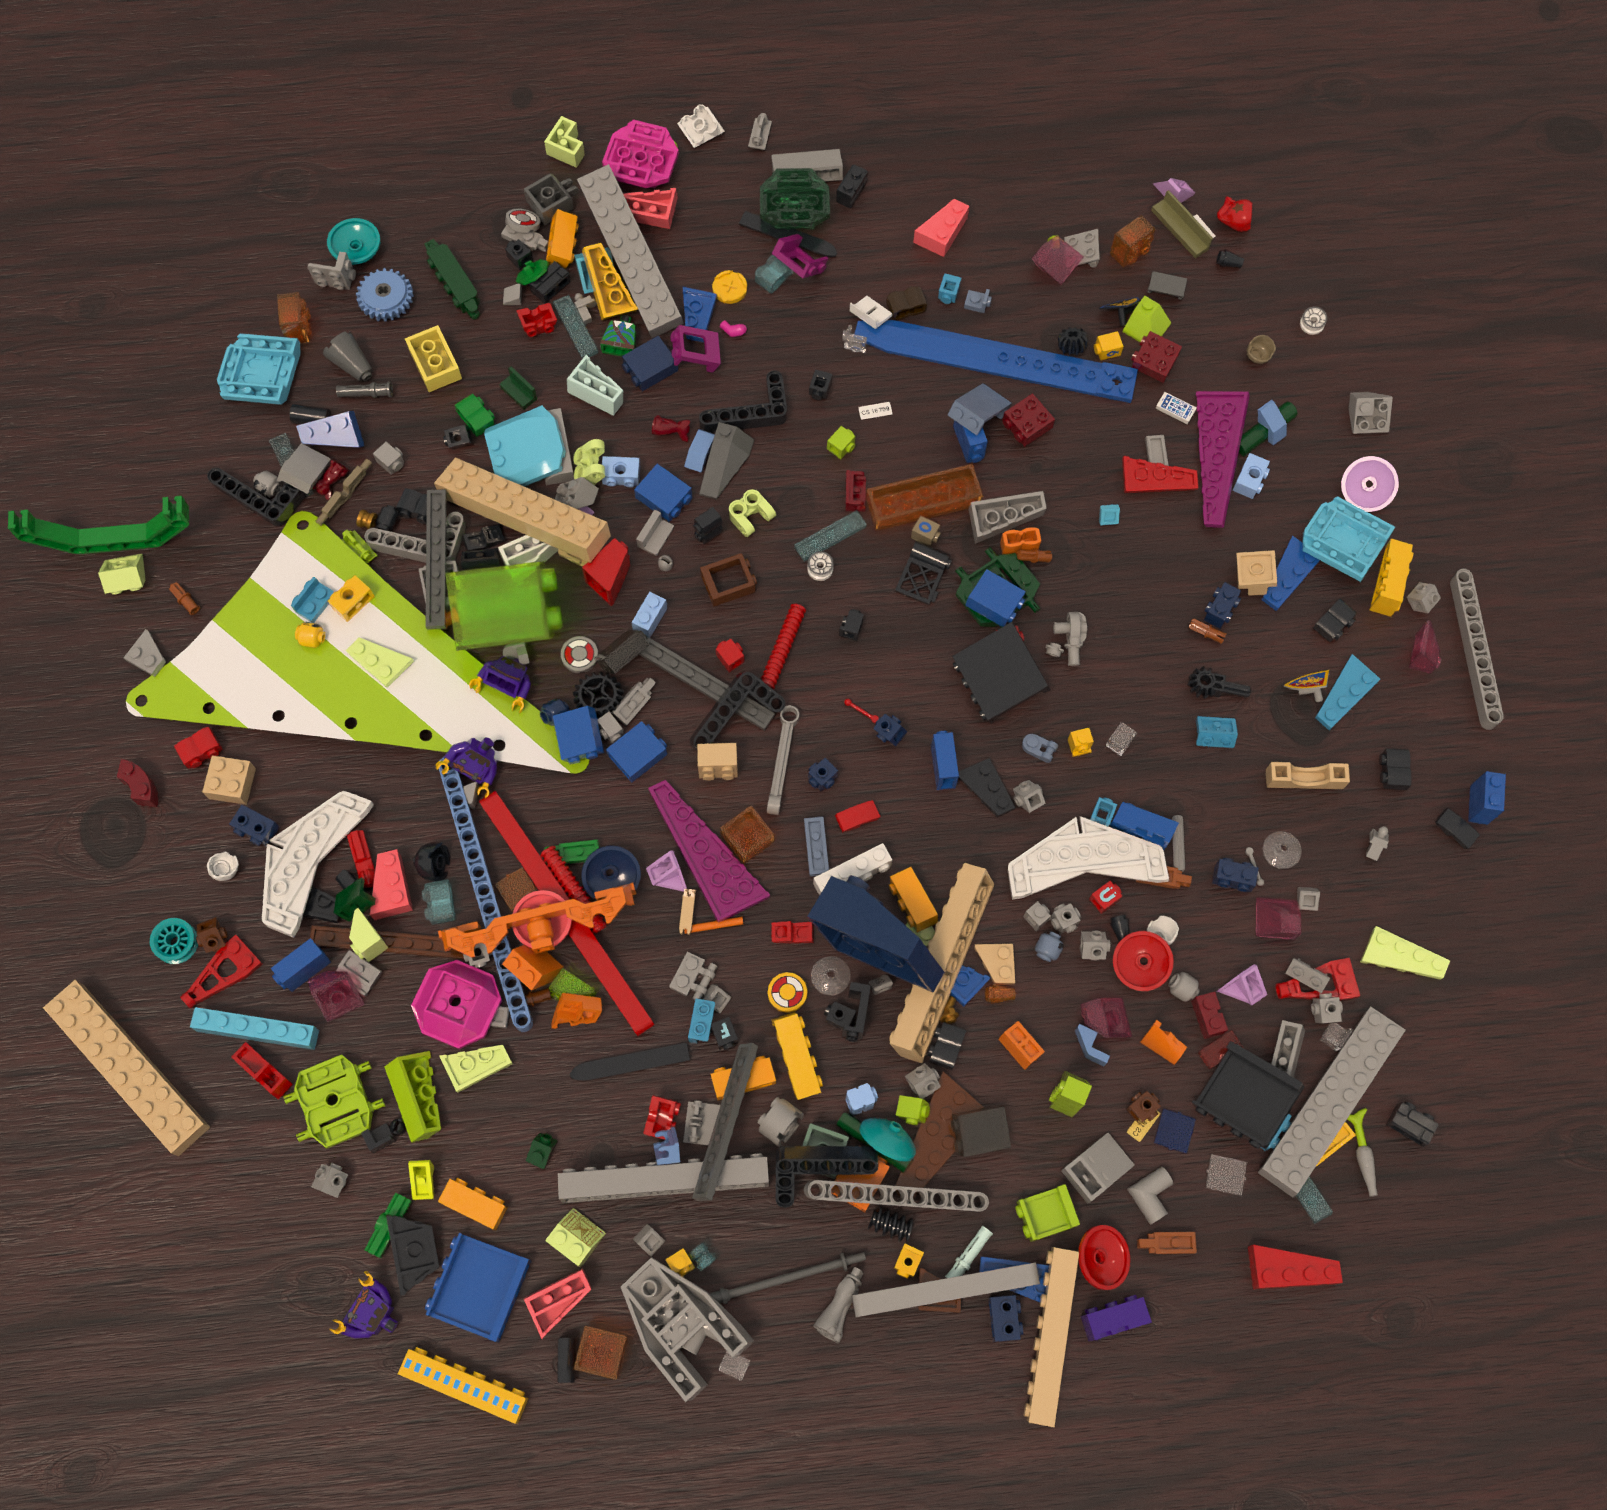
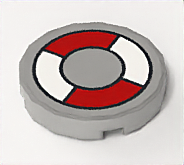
M512 209L506 213L505 223L509 224V227L514 231L529 233L530 230L535 232L539 229L540 218L534 212L526 209Z
M583 636L570 638L561 649L563 665L574 673L590 671L598 661L596 644L591 639Z

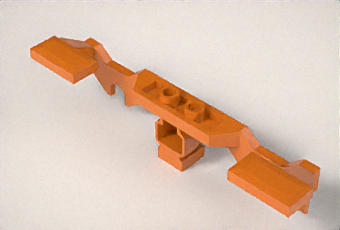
M630 883L594 892L595 902L584 904L571 899L555 904L544 903L539 905L538 908H524L519 910L518 913L494 918L486 929H481V925L478 922H472L440 930L438 934L439 938L443 941L445 952L452 948L473 958L475 957L474 948L477 944H485L488 954L492 953L508 934L509 928L527 924L532 950L537 954L555 949L552 940L554 932L552 924L548 920L549 918L566 914L567 918L589 928H594V916L602 914L605 916L606 923L610 924L625 905H634L632 895L636 894L634 884Z

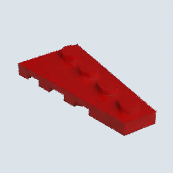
M1127 456L1122 457L1124 493L1198 489L1197 470L1177 466L1171 467L1162 463H1152L1142 459H1132Z

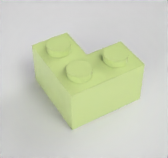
M561 116L544 143L547 155L577 168L585 156L583 142L576 139L578 137L576 122Z

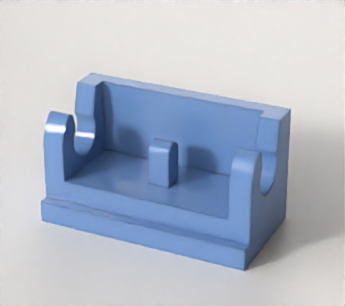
M671 1127L670 1130L656 1132L655 1137H665L664 1142L653 1144L657 1165L680 1162L679 1142L675 1127Z

